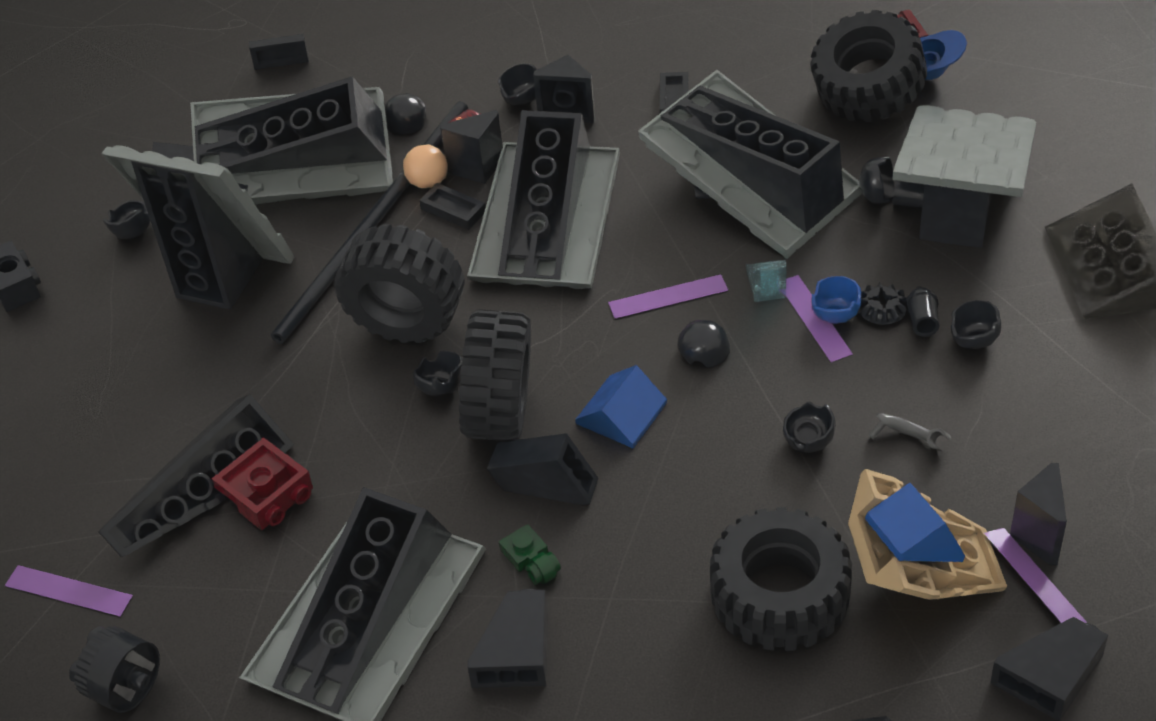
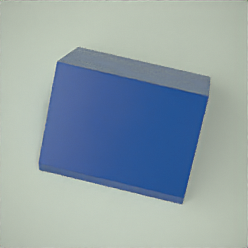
M635 365L610 375L575 419L577 425L634 448L667 404V398L643 371Z
M911 483L905 485L866 514L865 520L899 561H964L965 554L947 524Z

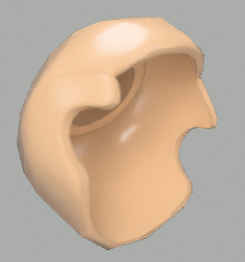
M429 144L419 145L407 153L403 161V170L405 177L412 185L419 188H432L436 183L440 184L446 179L448 164L446 156L439 148Z

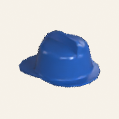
M947 30L920 38L927 67V77L925 80L939 78L944 74L949 65L961 58L967 46L965 35L959 31Z

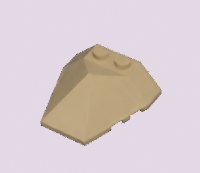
M868 469L863 470L860 475L848 525L867 583L928 600L1001 592L1007 588L992 544L984 534L987 532L986 529L951 509L944 513L930 505L947 524L965 554L964 561H899L865 520L868 511L900 490L903 482L892 476ZM920 493L928 503L931 502L930 497Z

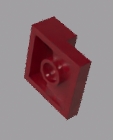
M264 437L212 478L214 487L237 504L239 513L261 530L265 529L269 524L276 526L281 523L285 517L286 510L295 503L298 505L305 503L313 489L309 471Z

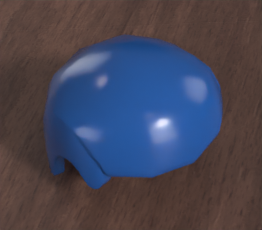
M831 276L818 281L815 293L812 294L811 298L814 314L820 320L832 324L846 323L856 316L860 309L861 287L855 280L845 276Z

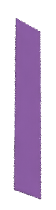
M720 274L608 303L616 319L728 291V288Z
M799 275L777 282L830 362L853 355L833 324L820 320L814 314L811 305L812 294Z
M1005 528L984 533L1061 623L1072 617L1087 623Z
M20 565L16 567L5 586L116 616L122 615L133 596Z

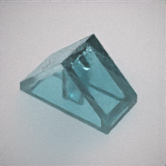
M786 260L746 264L754 302L786 298Z

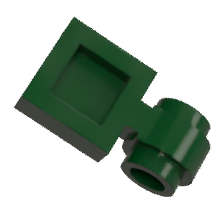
M529 524L498 541L501 552L519 572L525 569L528 577L535 585L540 582L542 584L549 582L557 577V572L561 570L556 556L552 552H548V546Z

